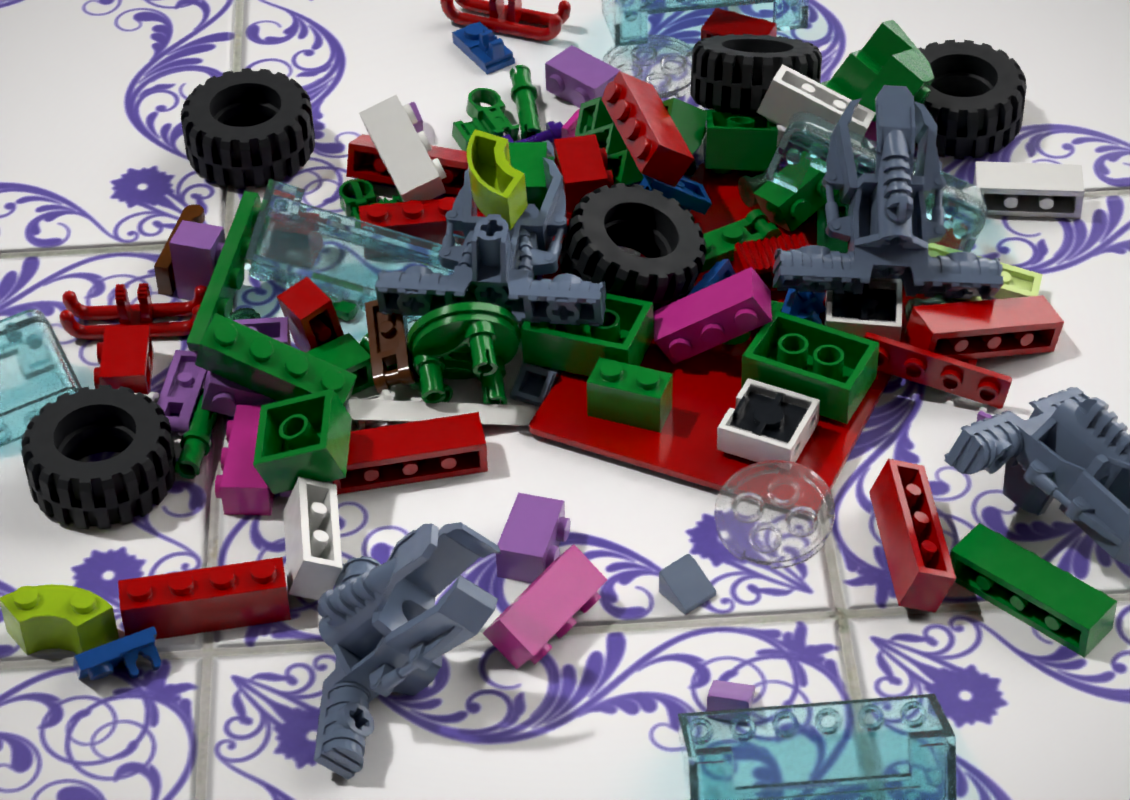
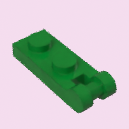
M754 209L747 214L745 219L704 233L703 238L706 242L707 252L700 273L710 270L716 262H720L723 259H729L730 262L734 261V245L737 242L742 244L744 241H757L758 239L763 241L765 238L770 240L773 236L778 238L782 235L781 231L774 223H768V217L760 209Z

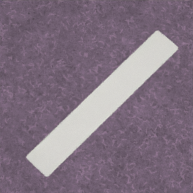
M349 399L352 420L415 422L479 412L481 424L529 426L530 421L537 412L536 407L532 405L450 402L431 404L423 401Z

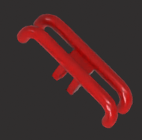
M440 0L442 11L448 19L456 24L467 26L480 21L493 32L539 41H549L556 38L561 32L562 24L568 20L571 12V5L568 1H561L558 5V12L551 14L522 8V0H508V5H504V0H455L464 9L490 15V17H483L459 11L454 6L453 0ZM519 21L545 25L548 27L540 28L535 26L519 24Z
M140 283L137 289V298L140 304H130L125 284H116V305L102 306L83 305L78 301L75 292L68 290L62 295L66 310L60 313L59 320L63 329L68 334L83 340H102L105 327L150 325L152 337L187 336L190 334L207 287L204 285L197 286L194 290L193 300L188 302L152 303L148 283ZM192 315V318L188 321L152 323L153 318L186 317ZM74 316L82 320L119 319L120 324L82 325L76 322Z

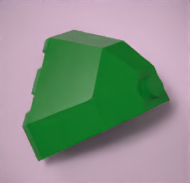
M889 20L880 24L861 50L849 54L831 80L820 84L851 100L862 98L859 104L876 112L875 98L884 85L906 86L914 96V101L922 104L931 93L928 86L935 78L929 61L894 20Z
M602 97L581 103L575 137L596 134L599 148L606 149L608 169L605 170H612L614 184L625 183L626 186L642 181L644 177L636 166L601 99ZM677 98L662 101L693 155L701 146L706 133L707 111Z

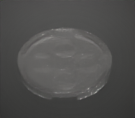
M639 35L616 43L603 57L602 61L628 75L652 84L660 98L671 96L680 98L690 92L693 47L684 41L664 35Z
M785 460L757 462L736 472L720 489L714 508L716 530L725 548L741 561L745 559L756 564L769 565L771 569L795 566L807 561L825 546V541L831 533L835 519L834 499L825 481L808 467Z

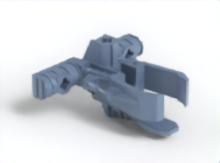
M884 85L875 98L877 134L875 174L864 173L857 178L848 125L862 98L850 101L830 136L826 174L822 179V185L826 188L827 197L825 205L827 219L826 234L831 238L848 242V252L830 251L829 248L819 245L803 246L799 249H790L789 251L777 248L774 254L773 274L775 276L773 278V288H777V291H787V288L795 289L796 292L825 293V290H834V293L844 294V291H853V294H863L864 283L869 284L870 278L902 279L906 296L916 297V294H924L925 297L942 295L943 298L972 299L973 296H979L982 300H991V297H994L1003 286V276H1001L1003 268L999 258L990 260L986 257H977L976 254L971 252H954L946 256L938 255L937 257L928 255V244L939 242L946 233L944 226L945 212L942 207L943 189L946 186V180L941 176L936 147L938 126L925 105L915 102L914 96L906 86ZM916 141L918 143V152L915 176H913L914 150ZM833 189L839 190L841 203L849 204L848 216L839 218L838 205L834 201ZM929 194H935V207L932 209L931 221L927 220L925 200Z
M543 157L548 191L540 211L535 204H528L512 230H509L508 223L505 219L501 218V215L488 214L487 217L477 216V206L471 194L469 171L467 169L464 173V185L455 199L452 210L448 211L445 215L447 222L446 236L442 240V248L439 251L440 265L443 268L454 270V273L449 276L442 273H434L431 269L419 265L411 266L405 272H386L381 270L375 284L380 313L385 315L396 313L403 316H423L432 310L450 304L485 302L509 310L516 316L519 322L603 325L606 309L605 282L598 284L591 281H583L580 277L568 273L559 274L553 280H536L537 275L553 274L558 270L557 262L562 249V237L568 232L563 176L555 162ZM454 230L463 231L465 240L463 245L455 246Z
M1069 387L1066 389L1067 391L1061 390L1058 393L1048 395L1047 398L1042 397L1038 401L1029 402L1034 411L1027 420L1020 418L1011 411H1004L1001 413L1002 415L996 414L991 418L971 423V426L966 425L960 428L962 432L950 452L944 455L946 463L957 469L956 471L970 475L982 470L993 474L1005 464L1003 494L1021 509L1039 516L1046 512L1054 498L1061 503L1059 509L1113 559L1130 567V434L1127 433L1128 427L1123 422L1120 424L1117 422L1118 416L1115 412L1109 413L1107 411L1109 404L1097 397L1090 398L1078 387Z
M462 522L445 524L440 529L430 523L423 524L417 530H412L399 540L387 562L380 564L376 559L361 556V558L353 557L345 564H342L343 569L335 583L334 590L330 589L323 593L318 600L317 606L319 615L323 617L318 624L319 632L325 643L333 649L336 655L335 670L323 681L316 749L314 752L315 762L347 780L353 777L357 771L359 772L363 768L365 739L374 730V720L369 712L370 702L380 694L387 697L392 692L415 696L434 680L439 669L442 668L443 656L441 655L478 634L495 611L498 598L467 580L461 574L478 558H484L492 553L501 554L498 545ZM457 578L451 589L435 605V597Z

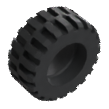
M729 34L703 38L692 49L690 95L696 104L702 105V107L707 109L731 112V114L760 116L761 114L757 113L781 65L783 64L820 83L822 54L818 47L812 43L781 36Z
M955 39L945 40L941 44L937 42L930 43L925 49L918 48L929 61L935 78L928 86L931 93L922 104L925 105L938 126L936 147L939 157L945 158V155L954 156V159H964L965 156H972L973 159L980 158L985 153L993 154L998 152L1002 146L1006 147L1015 139V136L1019 134L1022 127L1027 85L1023 71L1013 58L1009 59L1007 53L1000 49L994 50L992 45L982 43V45L974 44V41L964 40V42H955Z
M251 68L242 69V71L234 73L232 70L223 72L222 76H213L207 79L204 85L199 84L194 88L185 100L181 110L184 143L190 165L202 177L210 182L215 180L220 186L228 187V185H234L236 189H246V186L261 188L265 187L267 183L273 182V184L282 182L285 176L291 177L296 174L300 167L307 163L314 151L315 133L310 97L298 82L292 78L289 80L285 74L280 72L273 74L268 69L252 71Z
M618 183L612 185L611 188H608L607 185L597 188L580 199L568 223V232L562 239L559 262L563 273L576 275L583 281H591L592 283L599 284L600 282H605L606 293L653 302L654 312L686 297L692 291L706 259V242L699 223L694 224V216L688 209L684 211L680 208V203L674 198L668 199L662 196L663 192L656 189L649 191L644 189L642 185L633 184L631 187H626L625 183ZM618 246L633 249L643 254L647 258L639 257L631 253H628Z
M99 385L98 389H89L88 386L79 388L77 393L71 395L68 392L57 397L55 403L48 402L39 411L40 415H34L23 434L21 454L31 496L34 502L39 505L41 511L51 518L55 517L56 521L67 526L74 523L75 527L79 529L89 530L90 526H98L101 530L110 529L112 524L121 523L122 526L129 524L133 521L134 517L138 515L144 517L153 509V504L159 505L167 496V491L173 487L176 479L175 464L177 461L169 419L165 416L164 410L157 403L152 402L151 398L141 392L134 394V391L130 388L120 386L119 389H112L111 385ZM121 452L112 458L102 461H79L95 453Z

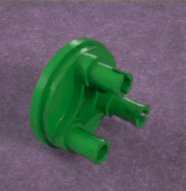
M461 302L437 308L419 318L408 332L407 344L409 354L414 360L415 372L420 375L423 402L434 404L446 398L443 378L469 379L477 377L481 381L483 404H500L501 400V404L507 405L503 378L506 375L505 365L514 358L521 341L520 324L516 316L509 310L495 304Z

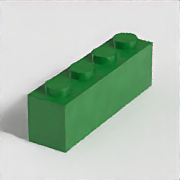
M215 313L199 343L195 363L196 366L276 401L333 388L345 408L352 395L357 375L217 313Z
M980 523L951 549L950 558L957 584L1084 658L1113 629L1117 607L1116 600Z

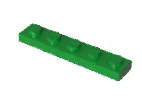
M244 191L188 336L186 343L190 351L198 352L199 343L215 313L228 319L231 317L233 297L236 290L241 289L243 285L244 268L247 260L252 259L256 248L255 239L258 231L262 230L266 224L267 211L263 208L259 194L256 192Z

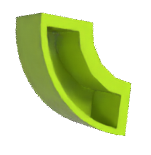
M475 129L467 146V163L473 200L482 214L486 217L488 214L501 215V218L505 219L508 223L509 230H512L528 206L525 173L511 166L508 139Z
M54 584L22 586L16 591L0 597V607L6 630L26 655L45 649H63L80 654L119 639L113 607L106 600L89 590Z

